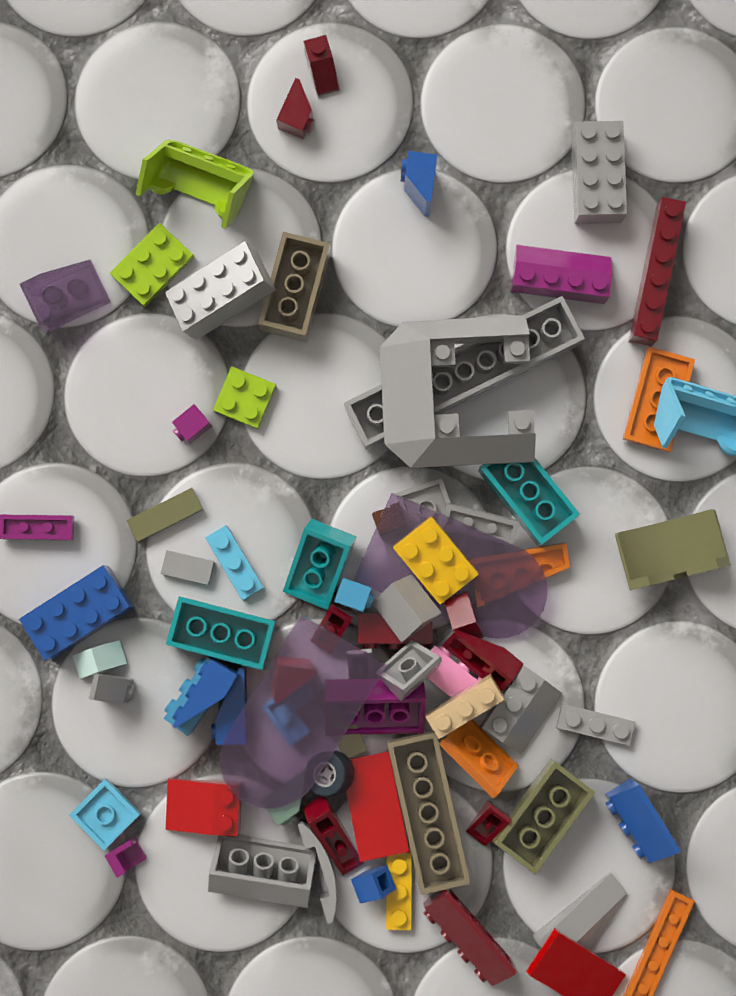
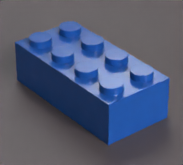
M102 565L25 614L19 620L44 661H52L133 609L134 605L110 567Z

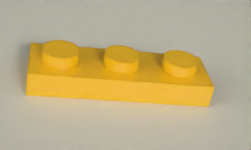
M409 851L386 857V865H388L396 886V890L386 896V930H411L412 853Z

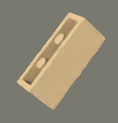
M490 674L426 712V719L438 739L502 702L504 695Z

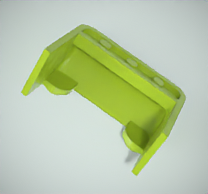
M165 140L142 159L135 195L141 196L148 189H152L154 193L159 195H165L173 189L214 204V211L218 214V217L223 219L221 228L226 229L238 216L250 187L253 171L246 166L180 141Z

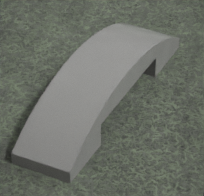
M305 820L299 821L298 826L305 849L316 848L328 892L321 894L320 901L327 924L333 922L337 901V883L333 863L310 825Z

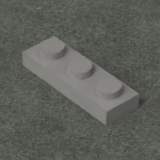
M447 502L441 528L513 546L520 522L519 520Z
M561 703L556 728L630 746L635 721Z

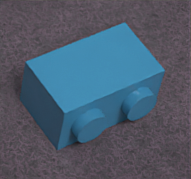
M343 578L334 602L364 612L365 608L370 609L374 594L370 593V587Z

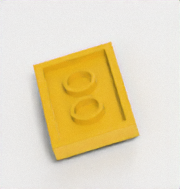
M432 516L393 546V549L439 604H442L479 575L478 571Z

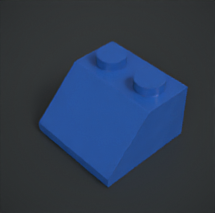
M408 151V158L402 160L400 182H405L404 191L421 213L429 217L437 154Z

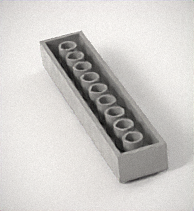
M563 296L522 315L526 316L530 333L529 363L504 364L503 342L471 343L455 348V367L431 368L434 415H439L581 345L585 338ZM379 385L344 402V408L365 450L384 442L382 385Z

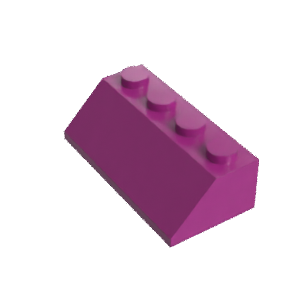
M516 245L510 292L553 298L563 296L564 299L605 304L610 297L613 274L611 257Z
M380 678L324 679L325 736L424 733L426 707L424 682L401 702ZM330 704H340L341 722L347 725L356 724L358 729L331 728Z

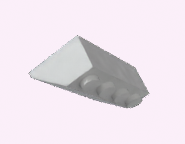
M218 835L209 872L208 892L308 908L317 853L316 848L305 849L302 845L240 835Z

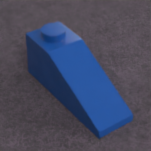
M239 668L237 673L240 675L227 697H225L215 719V724H211V738L216 739V745L246 744L248 742L246 668Z

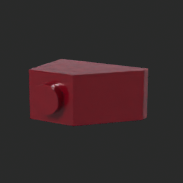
M327 35L304 40L305 56L317 96L339 91V83Z
M295 78L276 122L279 130L304 140L306 133H311L315 120L313 119L312 109L301 81Z

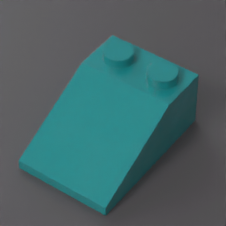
M311 519L303 530L283 592L328 610L357 536Z

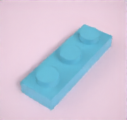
M227 525L205 537L242 600L247 599L264 588Z

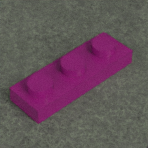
M0 514V539L74 541L75 516Z

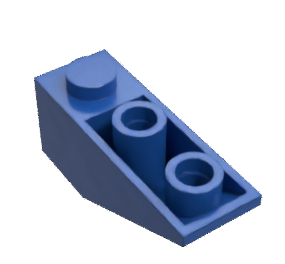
M215 659L211 660L210 663L205 661L198 673L201 676L197 685L192 684L185 695L188 698L184 707L179 706L172 717L175 722L172 727L177 728L227 697L240 674Z

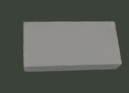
M166 550L161 574L209 585L215 561Z

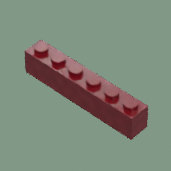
M662 197L656 206L628 342L652 347L658 341L686 205L685 201Z

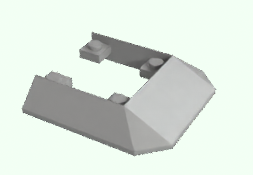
M526 316L402 322L380 346L385 446L410 468L534 462L536 433L533 410L508 411V435L460 437L458 414L434 415L431 369L435 367H455L454 344L503 342L504 364L529 363L530 333Z

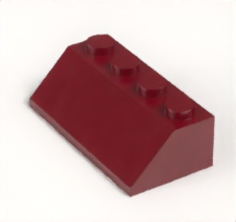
M451 889L437 891L423 903L426 910L423 913L432 924L438 923L443 929L440 932L449 944L454 942L457 945L459 956L465 963L470 961L476 967L474 972L483 983L488 981L491 986H494L518 972L511 957Z

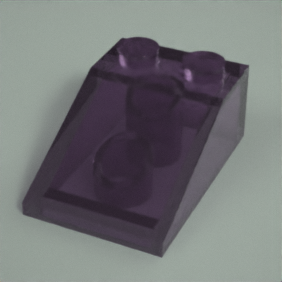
M90 259L41 273L19 284L39 327L46 333L111 303Z

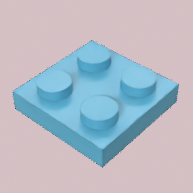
M105 778L69 816L104 851L141 812Z

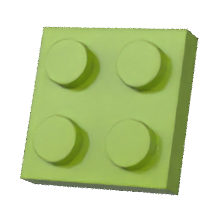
M231 366L213 411L259 429L275 391L276 384Z

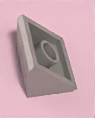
M412 574L393 582L372 602L401 643L442 614Z
M411 640L375 673L402 702L438 669L442 659L437 654Z

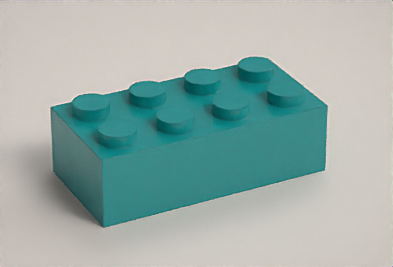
M536 458L534 462L484 464L478 469L483 479L515 519L519 520V524L538 547L580 515Z
M179 596L165 645L264 670L277 621Z

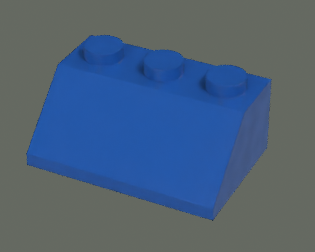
M628 779L605 794L608 799L605 802L607 808L613 816L617 814L622 823L618 825L626 837L631 836L635 843L632 848L640 860L644 858L647 862L652 863L681 852L640 784Z

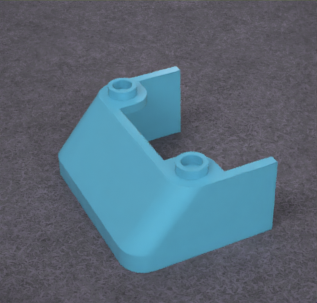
M668 377L661 389L654 427L662 447L667 448L673 437L676 436L679 430L717 440L723 453L729 456L736 455V396Z

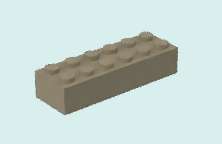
M434 731L387 741L420 894L424 895L471 884L437 735Z

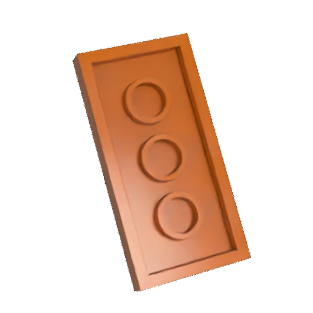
M648 346L622 440L668 453L671 452L675 436L669 446L663 448L654 427L661 389L668 377L690 382L695 359Z

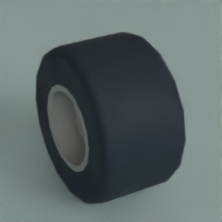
M338 750L321 751L314 754L308 761L305 768V779L313 793L321 797L336 796L346 792L351 786L354 779V767L346 754Z

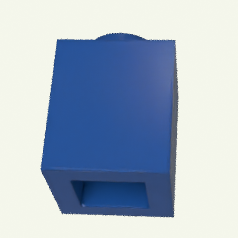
M388 865L366 870L351 879L360 904L382 899L396 890Z

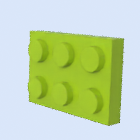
M159 222L110 272V275L139 303L146 307L194 258V255Z

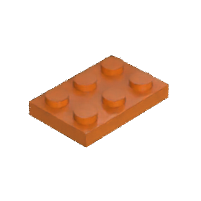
M473 719L445 735L439 743L492 798L501 792L519 766Z

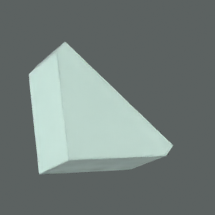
M121 640L93 647L73 655L80 679L128 664Z

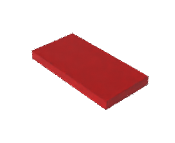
M389 751L350 759L354 767V779L346 794L360 862L409 852Z
M555 928L525 971L530 977L562 996H613L626 976L622 970Z

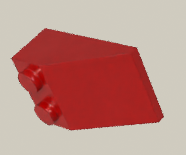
M168 779L165 830L207 835L238 836L241 826L242 781Z

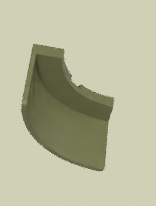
M714 509L615 534L629 590L685 577L684 572H686L687 576L731 566L718 517Z

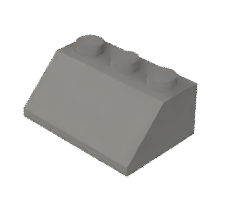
M524 665L513 681L502 692L504 700L491 708L480 725L481 728L520 755L562 694Z

